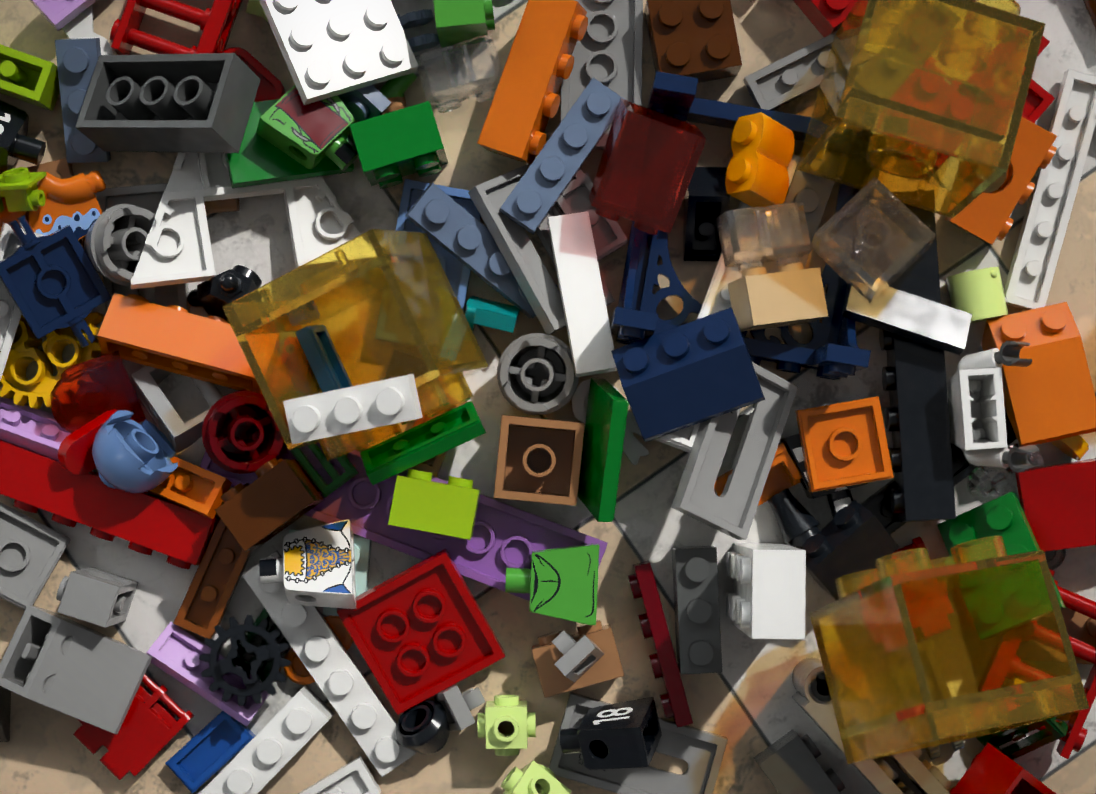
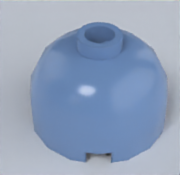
M118 410L100 427L94 438L92 456L95 466L99 471V478L108 487L125 492L144 493L153 490L178 467V462L173 464L170 459L176 454L174 447L166 436L148 420L145 419L139 424L130 419L135 413L128 410Z

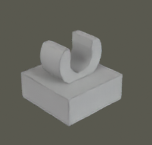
M563 630L551 641L563 654L554 665L565 677L573 682H576L604 655L602 650L586 635L576 642L570 634Z
M455 685L434 695L435 700L445 708L450 731L463 730L476 723L470 710L485 703L479 687L471 688L461 693L458 686Z

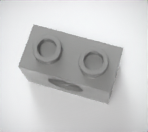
M93 567L71 571L69 577L65 576L59 585L56 599L61 602L57 612L105 628L126 621L138 582Z

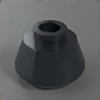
M424 700L404 711L398 720L396 730L398 742L403 747L420 754L438 752L445 746L450 734L445 708L441 703L433 700Z

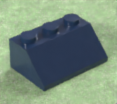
M732 307L611 351L623 390L645 442L765 400Z

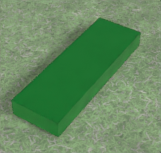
M469 401L361 451L360 455L366 474L372 485H375L483 435L486 431L472 401Z

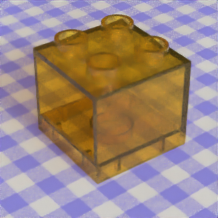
M857 0L834 36L797 170L954 218L1008 171L1045 23L1020 16L1021 7L1014 0Z
M371 229L223 306V310L288 450L319 443L327 461L336 459L354 450L357 453L400 434L402 430L399 423L292 445L283 401L322 393L296 336V331L306 326L324 325L352 386L414 374L422 416L427 415L428 418L441 414L473 398L474 396L465 378L489 367L427 233ZM414 420L401 422V424L404 425Z
M989 536L958 544L950 548L952 556L930 560L927 548H916L893 553L876 559L874 561L876 569L852 573L835 580L839 599L810 612V617L847 764L995 734L1089 708L1044 550L1007 555L1002 536Z

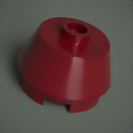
M237 391L220 398L209 409L202 427L203 445L208 456L220 468L236 474L253 473L268 461L276 458L281 451L285 438V424L277 406L264 395L252 391Z

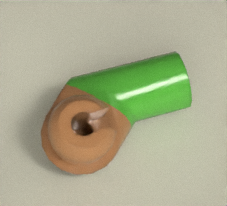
M414 73L388 80L380 89V92L392 102L384 114L407 107L404 93L417 79Z

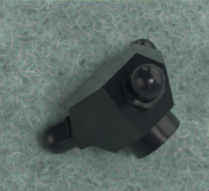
M236 265L233 269H229L208 281L202 282L197 285V289L191 290L187 296L191 306L203 307L209 316L221 317L229 324L244 328L255 326L265 330L268 334L271 332L270 326L264 319L263 295L259 290L262 281L254 271L245 266Z

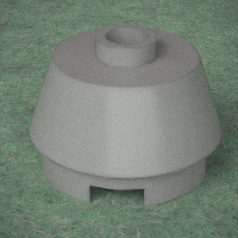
M118 204L105 210L89 228L84 242L85 253L95 270L116 284L130 286L131 278L136 270L155 214L145 208L132 204Z
M531 333L514 340L502 353L497 367L498 385L505 399L516 409L531 415H545L559 410L569 402L578 386L579 377H575L571 349L559 338L545 333Z

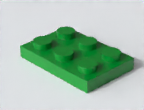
M1007 493L956 516V519L946 520L937 524L984 639H992L1066 608L1016 493Z

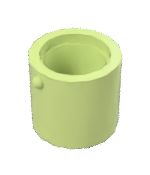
M999 267L983 268L946 277L951 307L971 313V323L1008 315Z

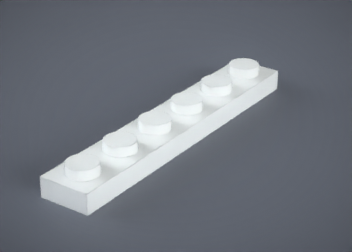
M1071 69L1064 72L1048 129L1049 132L1057 136L1052 144L1057 149L1045 169L1039 167L1036 172L1035 187L1028 201L1004 287L1007 305L1024 310L1046 306L1096 125V76Z
M277 550L271 555H269L267 558H277L282 556ZM259 563L242 574L243 578L381 777L415 755V751L403 747L398 742L396 737V721L343 647L316 606L289 603L284 591V582L261 584Z

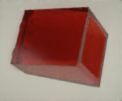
M620 98L589 195L591 206L596 207L595 213L613 221H618L620 216L635 221V228L649 234L657 235L659 230L670 234L706 143V137L696 125Z

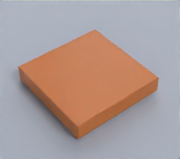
M879 396L795 411L810 492L894 478Z

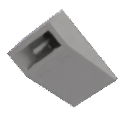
M28 604L0 663V686L29 700L111 733L118 734L152 660V656L53 611Z

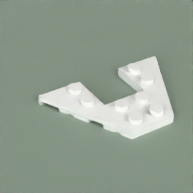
M178 152L152 227L147 235L142 254L131 278L130 287L131 289L208 281L216 276L205 201L284 194L296 271L376 262L379 256L378 252L372 250L354 226V220L339 206L336 196L321 176L232 189L225 153Z

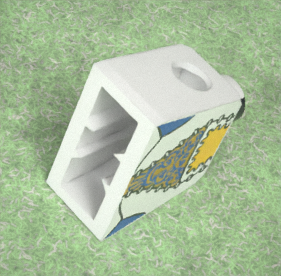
M341 520L284 535L283 557L264 558L259 561L261 584L284 582V591L289 603L294 605L357 609L354 534L350 520Z

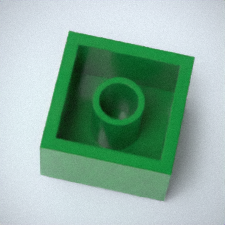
M430 101L349 124L363 172L371 186L379 184L380 189L393 187L403 182L402 177L418 173L419 177L430 176L442 170L441 165L448 163Z

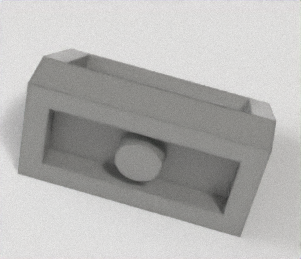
M145 366L130 374L133 392L159 430L172 444L176 454H178L202 437L203 422L209 409L184 423L158 386L172 372ZM191 378L211 407L223 397L215 384Z

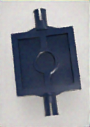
M25 215L17 218L19 224L16 220L8 223L21 246L18 247L13 255L0 261V279L35 338L39 339L56 329L70 327L81 348L89 345L88 342L93 343L96 341L97 338L93 335L84 318L89 315L93 308L110 300L111 296L70 225L50 235L36 237Z

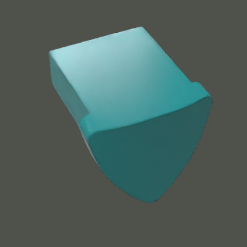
M476 296L469 297L458 342L470 345L475 324L513 333L520 309L513 305Z

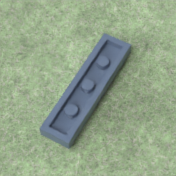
M592 78L500 207V212L534 235L623 109L627 100L595 78Z
M434 183L429 184L405 217L511 304L520 309L527 317L534 318L536 314L488 228Z

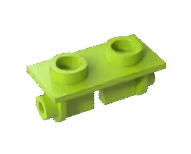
M19 167L9 169L0 174V212L4 210L1 197H5L8 212L36 211L40 206H44L46 201L45 193L43 190H38L37 182L47 176L46 172H29L28 168Z

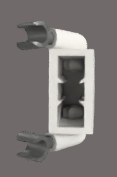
M1006 341L1002 344L1000 350L993 348L966 355L959 361L956 373L947 381L951 443L961 448L966 460L975 466L1000 468L1009 466L1016 473L1035 470L1040 467V465L1030 464L1027 458V453L1039 451L1036 445L1021 446L1011 450L1008 449L1001 367L1003 364L1016 367H1028L1031 365L1032 359L1019 358L1020 350L1024 346H1030L1028 342Z

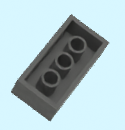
M235 53L99 55L75 128L104 152L239 153L261 79Z

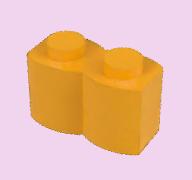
M762 112L739 117L731 138L733 156L726 171L725 186L727 194L758 211L782 207L789 188L787 167L794 152L795 140L793 131Z

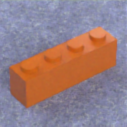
M528 0L477 144L490 152L529 165L532 164L535 157L540 153L546 144L547 137L544 132L548 120L556 115L560 105V95L558 93L562 81L569 78L573 69L574 56H572L576 42L583 39L587 30V11L579 2L574 0Z
M117 293L113 294L97 335L101 354L239 391H252L259 394L262 393L275 355V336L268 334L259 327L248 326L244 328L229 324L225 319L218 316L210 315L203 317L189 313L186 309L177 305L165 307L151 303L146 298L136 294H128L127 296Z

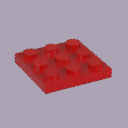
M446 548L356 597L357 609L337 608L336 611L397 715L505 657L504 649Z

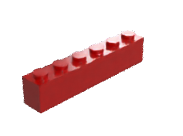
M0 440V494L15 499L14 507L31 513H37L39 508L53 513L51 520L69 527H75L77 522L92 527L90 530L91 535L107 541H113L115 536L130 541L129 549L145 555H152L153 550L168 555L166 562L180 568L190 569L191 564H200L220 517L215 516L212 520L150 492L130 493L110 488L101 481L97 472L91 471L84 475H75L61 466L57 460Z

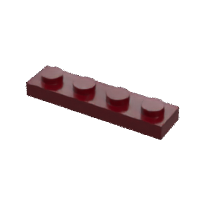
M644 561L633 564L635 574L628 575V580L633 598H642L645 614L638 615L644 639L652 637L656 653L649 655L655 679L663 677L667 693L659 695L665 718L673 717L677 728L693 724L651 563Z

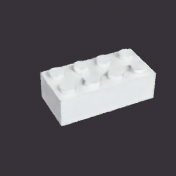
M734 543V552H727L726 557L727 576H731L733 579V593L726 594V616L730 617L733 624L751 639L805 640L806 550L782 543Z

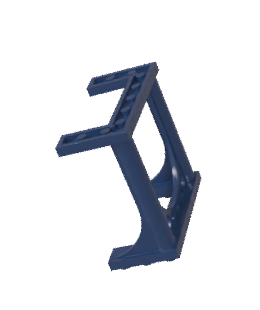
M656 71L646 114L650 115L618 307L615 308L610 321L611 334L617 335L616 342L628 345L678 327L686 320L690 313L699 314L702 304L696 301L679 281L673 269L668 250V227L686 121L734 129L739 117L762 112L792 130L794 140L805 141L808 138L825 145L845 148L828 254L821 274L823 288L827 285L825 300L828 317L822 318L821 323L819 320L808 323L812 330V339L807 344H801L794 340L788 326L777 327L785 344H781L780 340L773 335L769 336L770 340H768L765 336V329L749 331L753 339L745 337L747 331L742 332L750 358L753 363L759 366L761 360L777 363L776 370L800 374L801 367L817 370L816 377L830 380H840L848 376H855L856 371L868 368L871 350L858 347L855 330L856 321L841 315L851 279L854 275L862 277L881 156L907 132L910 114L867 107L853 124L696 98L698 78ZM658 256H660L662 265L659 266L657 265ZM658 275L665 276L669 280V287L662 288L653 294V286H659ZM668 296L681 298L683 309L677 317L670 320H662L658 317L656 308L660 301Z

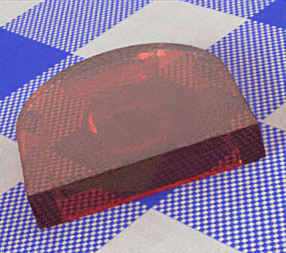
M119 350L68 368L61 374V379L56 383L50 394L52 414L56 422L70 433H73L104 412L113 409L128 410L135 413L131 418L137 423L143 422L146 419L144 409Z

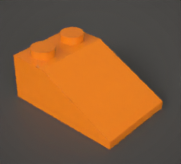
M1067 302L987 319L981 343L983 351L993 348L1000 350V347L1006 341L1030 343V346H1024L1020 350L1019 358L1032 359L1031 365L1028 367H1016L1003 364L1001 367L1004 407L1019 446L1038 445L1096 432V396L1081 335Z

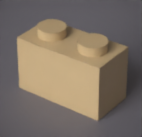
M792 263L778 267L779 272L767 273L766 267H756L741 271L742 278L728 283L731 307L741 332L806 324L828 317L820 267L804 269L803 263Z

